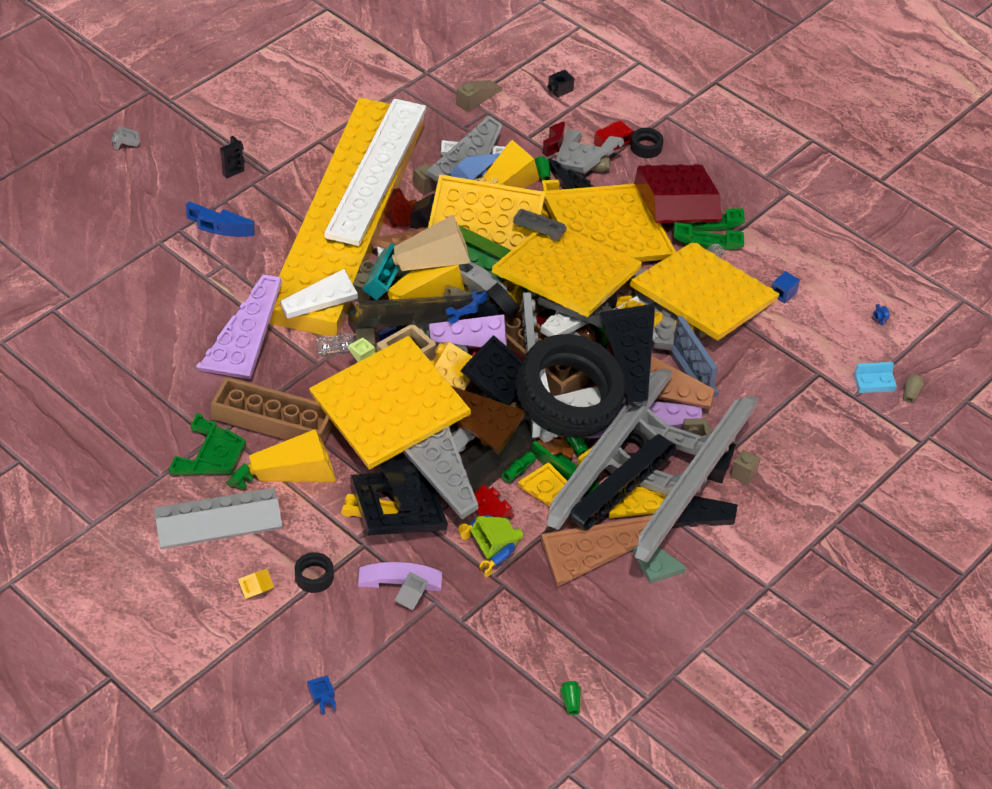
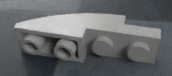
M470 261L468 264L459 265L463 284L468 285L471 292L477 290L483 293L484 290H489L497 282L508 291L502 282L475 263Z

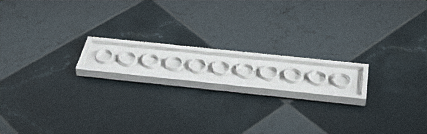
M393 99L325 231V238L360 246L426 112L425 105Z

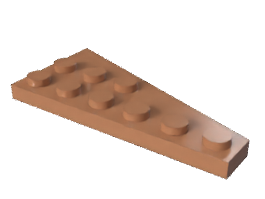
M651 356L650 372L664 368L673 371L672 379L666 384L656 399L711 409L715 393L714 388Z
M653 515L592 526L587 531L575 528L541 534V541L556 587L633 550L634 547L638 546L639 534Z

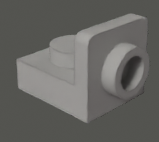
M118 126L116 132L111 137L114 149L118 150L121 143L138 147L140 143L138 131Z

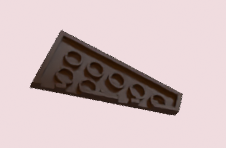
M451 386L471 410L470 415L454 424L471 436L475 435L478 437L482 444L485 446L489 445L499 455L524 419L525 411Z

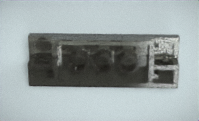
M470 295L360 301L355 305L356 314L352 317L353 325L357 324L358 328L448 322L447 318L452 317L453 314L447 315L445 310L449 307H453L456 310L461 309L470 303L471 297ZM469 314L459 316L458 320L468 319Z
M528 420L520 423L499 455L494 452L492 447L489 445L485 446L480 440L460 456L474 493L484 484L490 487L502 477V472L507 470L514 460L520 459L527 451L532 452V442L538 441L539 438H532L531 426Z

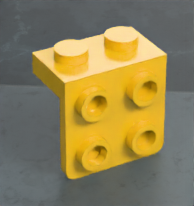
M444 341L443 344L440 343L435 350L436 355L430 361L451 386L465 390L470 379L460 370L473 356L454 344Z

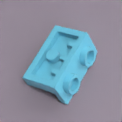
M894 363L857 364L854 379L858 392L895 391L897 385L892 373Z

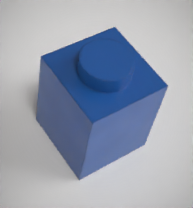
M786 271L782 273L772 283V289L779 293L778 300L784 304L790 300L798 291L800 279Z

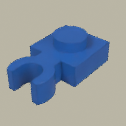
M328 675L307 681L313 702H320L319 709L321 714H325V706L327 705L331 706L333 711H336V702L333 699L335 692Z

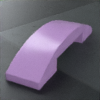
M384 562L360 567L358 587L379 588V583L403 584L409 572H412L428 581L424 590L441 591L442 572L431 567L413 563Z

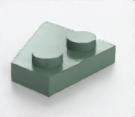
M637 547L633 548L634 556L636 555ZM660 547L656 549L648 563L637 559L649 584L686 572L685 565Z

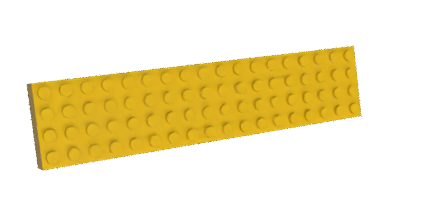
M358 98L280 272L279 277L282 279V284L269 324L334 338L338 337L352 300L288 319L281 307V300L343 269L353 284L357 273H360L359 268L362 262L370 259L374 249L372 238H377L381 232L423 129L424 116L360 246L325 238V231L391 105L390 103Z

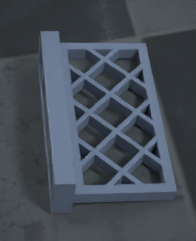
M677 317L673 350L667 351L680 371L714 388V397H717L719 391L714 384L718 367L684 317Z

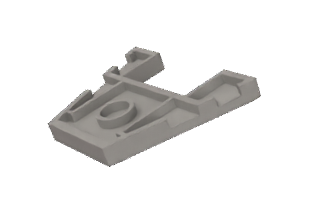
M568 129L556 161L561 163V167L565 170L571 169L575 172L586 173L601 162V157L613 153V149L616 146L621 147L624 141L623 138L609 136L601 147L580 144L578 141L582 137L581 131Z

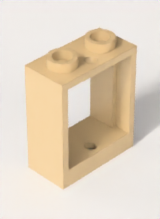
M413 323L377 343L378 352L410 336L411 339L422 347L420 350L429 360H433L436 355L437 345L435 341L425 335L423 330Z

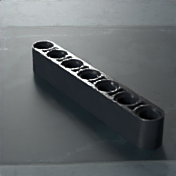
M661 434L655 435L574 506L568 519L584 531L589 530L668 460L675 452L676 444Z

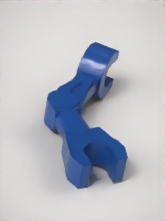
M477 290L473 291L472 302L461 309L447 308L445 310L446 314H453L452 317L447 318V321L452 324L457 322L461 315L476 313L479 304L488 299L487 291L484 290L482 294H478Z

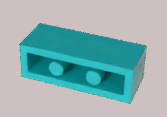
M391 243L380 253L362 288L364 292L375 300L388 291L400 267L395 265L392 257L395 254L394 246L396 245L394 243Z

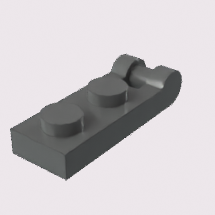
M520 209L513 219V223L538 233L546 234L554 241H558L567 230L565 224L524 209Z

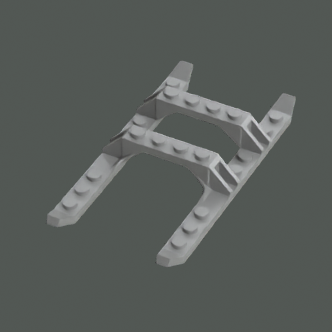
M664 368L650 372L647 405L628 408L627 403L551 502L546 525L559 530L571 513L572 508L578 504L601 471L606 468L612 474L630 458L620 446L633 429L643 433L648 440H651L657 434H661L675 443L676 449L696 456L684 473L673 476L655 470L638 485L667 495L639 534L635 558L648 563L695 494L699 493L701 485L706 483L708 475L722 455L729 450V445L734 443L736 435L758 406V398L749 395L736 399L714 431L700 436L667 425L649 409L666 384L672 379L673 371Z

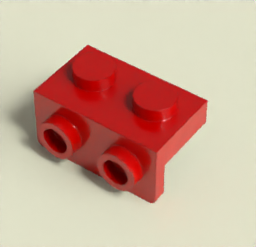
M484 484L474 493L479 508L476 511L480 516L490 515L500 518H506L507 516L513 518L515 516L510 511L513 507L505 499L503 501L499 499L501 494L493 486L489 488Z

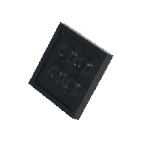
M493 335L466 363L460 372L492 400L509 405L517 396L516 378L523 360Z

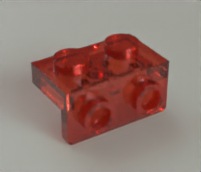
M400 188L393 189L384 211L385 217L393 228L409 225L410 214L414 204L417 202L416 200L407 201Z

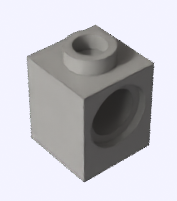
M409 572L394 601L414 610L428 581Z

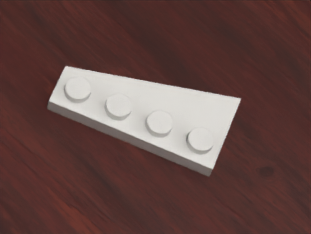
M343 269L281 300V307L288 319L358 299V293Z

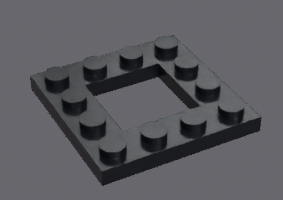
M420 471V512L394 514L383 513L377 494L379 492H392L390 487L386 485L383 474L351 475L350 482L368 536L447 530L448 523L437 492Z

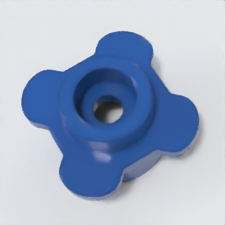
M876 304L873 316L876 321H879L880 325H884L885 321L890 317L889 310L886 306Z

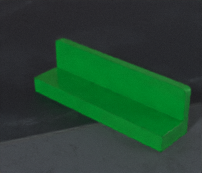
M537 441L532 442V453L536 459L543 465L549 462L568 481L578 466L561 453L554 456ZM594 481L583 497L585 498L599 483Z

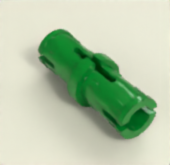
M527 451L520 459L514 460L511 466L502 472L503 480L510 483L519 474L522 475L526 468L536 461L535 455Z

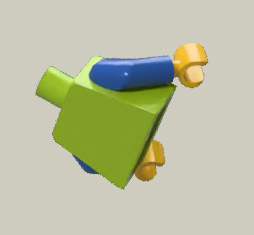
M490 515L478 516L470 525L463 523L458 528L463 540L469 539L472 532L486 558L492 559L490 562L482 561L480 564V571L484 568H489L484 572L485 577L492 574V567L494 565L498 566L515 551L517 542L523 537L522 530L519 528L513 529L508 519Z

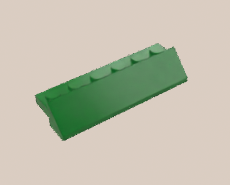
M459 225L467 244L470 261L491 273L500 282L503 283L507 280L492 273V266L511 250ZM522 287L523 293H527L528 289Z

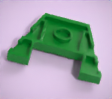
M197 413L190 425L191 431L207 434V437L195 460L175 456L169 467V474H233L246 446V440L228 429L223 430L214 421H208L203 418V415Z

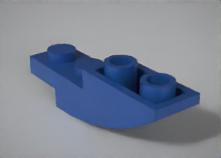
M190 201L185 205L187 219L197 222L198 229L232 237H250L255 235L253 220L225 209L218 213Z

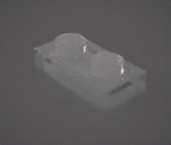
M352 333L315 338L319 357L351 353L348 345L355 342Z

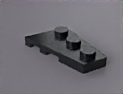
M694 496L672 528H679V525L697 527L698 524H709L710 526L734 525L738 504Z

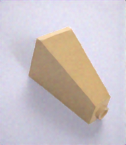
M454 215L394 246L395 254L392 255L395 265H399L402 271L470 263L467 244Z

